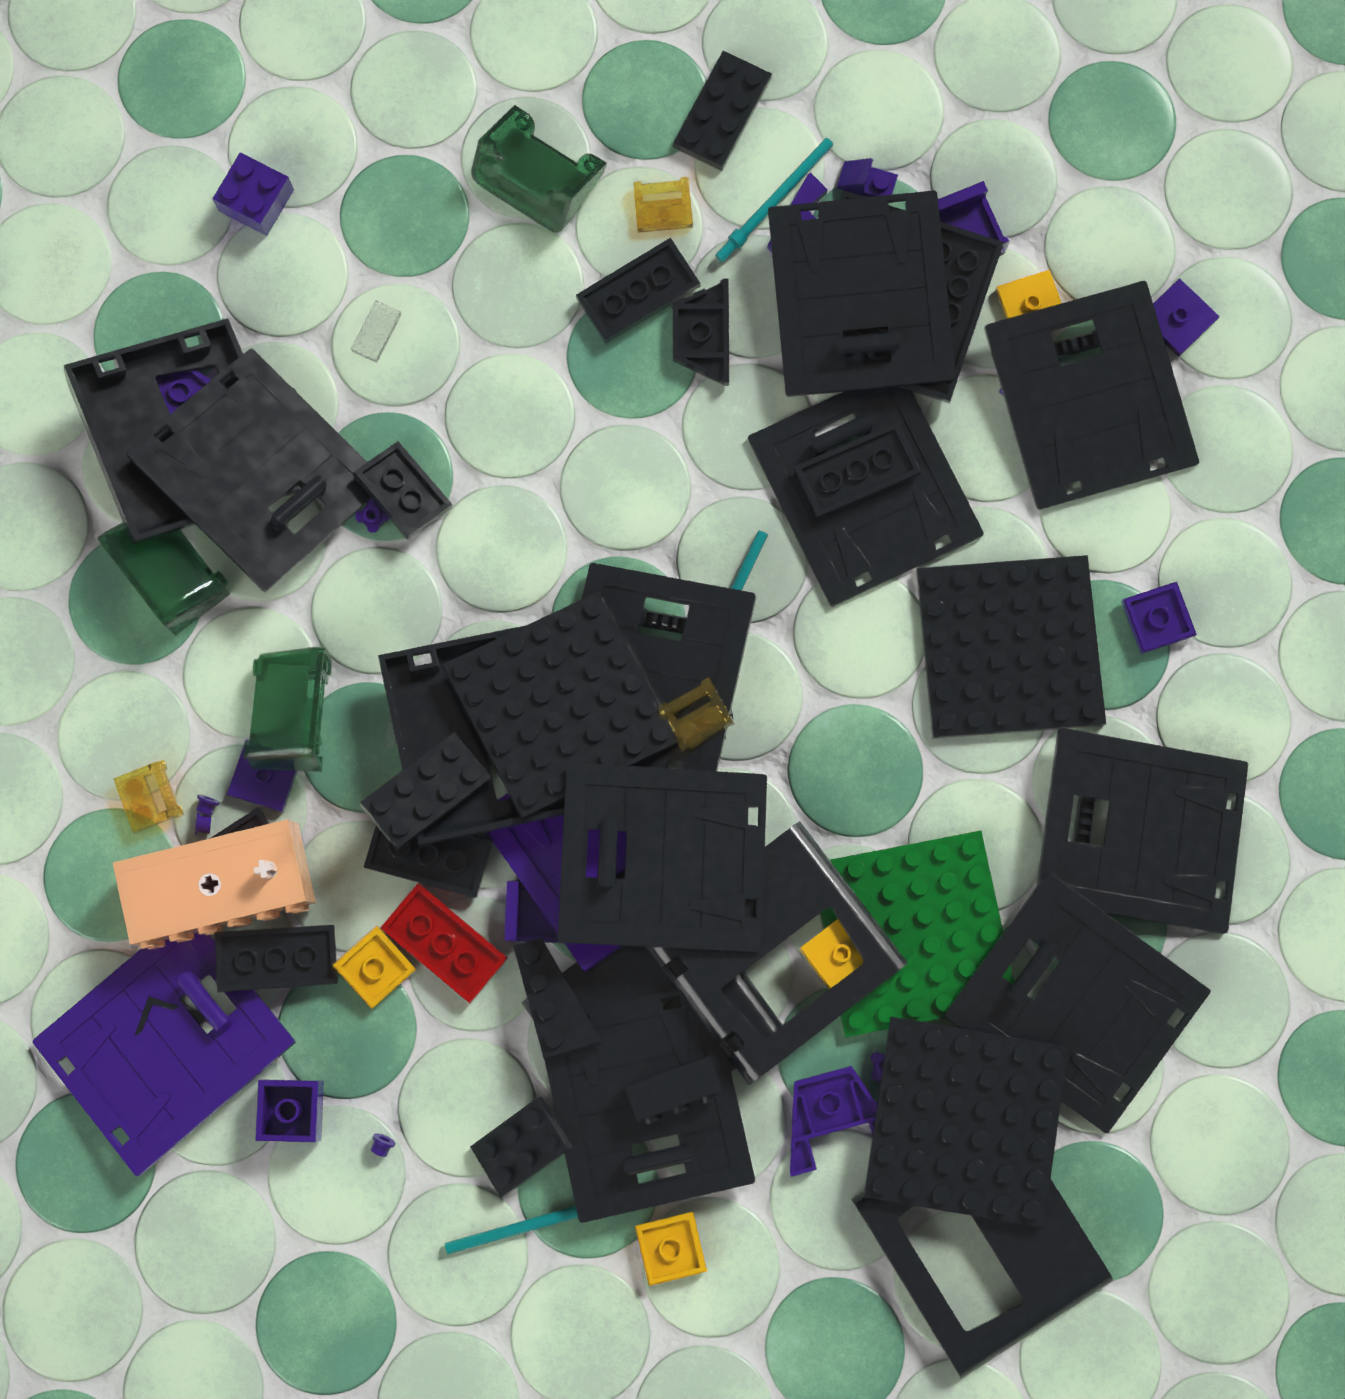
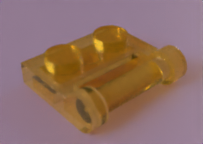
M680 177V180L656 183L642 184L641 181L633 182L638 233L693 228L688 177ZM681 192V198L643 202V195Z
M709 677L702 680L701 685L670 703L664 702L658 706L665 720L668 719L679 741L677 743L683 752L690 750L735 724ZM708 694L711 702L676 720L673 715L674 713Z
M164 760L113 778L133 833H138L184 815L182 807L177 805L165 772L167 766ZM148 776H155L167 810L158 811L146 778Z

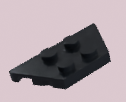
M729 278L720 280L719 284L707 290L704 288L695 292L690 298H683L673 303V361L724 386H729Z

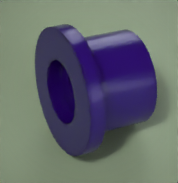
M198 794L197 798L199 801L196 810L203 814L213 815L215 807L219 806L220 802L214 798Z
M197 812L195 836H198V833L210 834L212 817L200 816V813Z
M375 1133L372 1137L374 1142L370 1150L378 1156L386 1157L390 1148H393L396 1143L386 1135Z

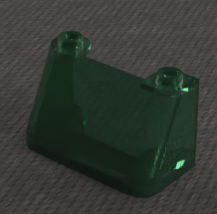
M514 105L478 140L471 168L472 178L480 187L546 229L559 233L568 225L605 171L607 162L591 153L582 155L578 163L535 137L533 135L535 131L533 118L529 113Z
M122 522L97 537L156 617L175 636L230 595L226 588L229 582L219 570L214 573L181 530L133 544Z
M313 646L261 653L258 659H254L253 676H256L250 738L249 742H245L243 752L244 759L249 760L252 769L322 772L323 757L317 755H319L320 745H322L320 733L325 684L328 685L327 675H331L333 663L326 647Z

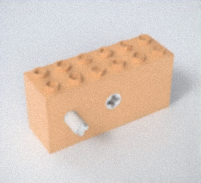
M288 819L113 862L130 945H140L141 949L148 948V950L164 947L166 946V940H170V942L177 941V943L195 939L194 933L198 932L199 935H212L215 932H223L222 926L228 925V928L245 927L251 925V919L254 918L263 921L277 919L281 917L280 912L286 911V913L292 912V914L309 910V905L316 903L299 824Z

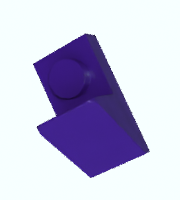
M871 158L845 161L836 189L864 197L892 195L898 174L872 167L873 159Z

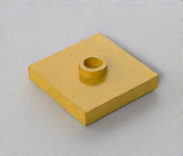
M1050 270L999 285L995 289L1006 319L1062 303Z
M838 919L799 948L828 989H831L863 963V959Z
M377 925L332 964L371 1009L416 970Z
M693 1211L635 1225L649 1286L707 1272Z

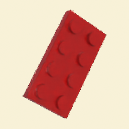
M420 883L412 889L380 927L469 1004L473 1002L508 960V957Z

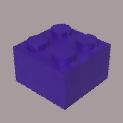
M240 152L212 200L219 212L267 236L292 195L294 188L288 176Z
M258 1080L255 1141H321L324 1081Z

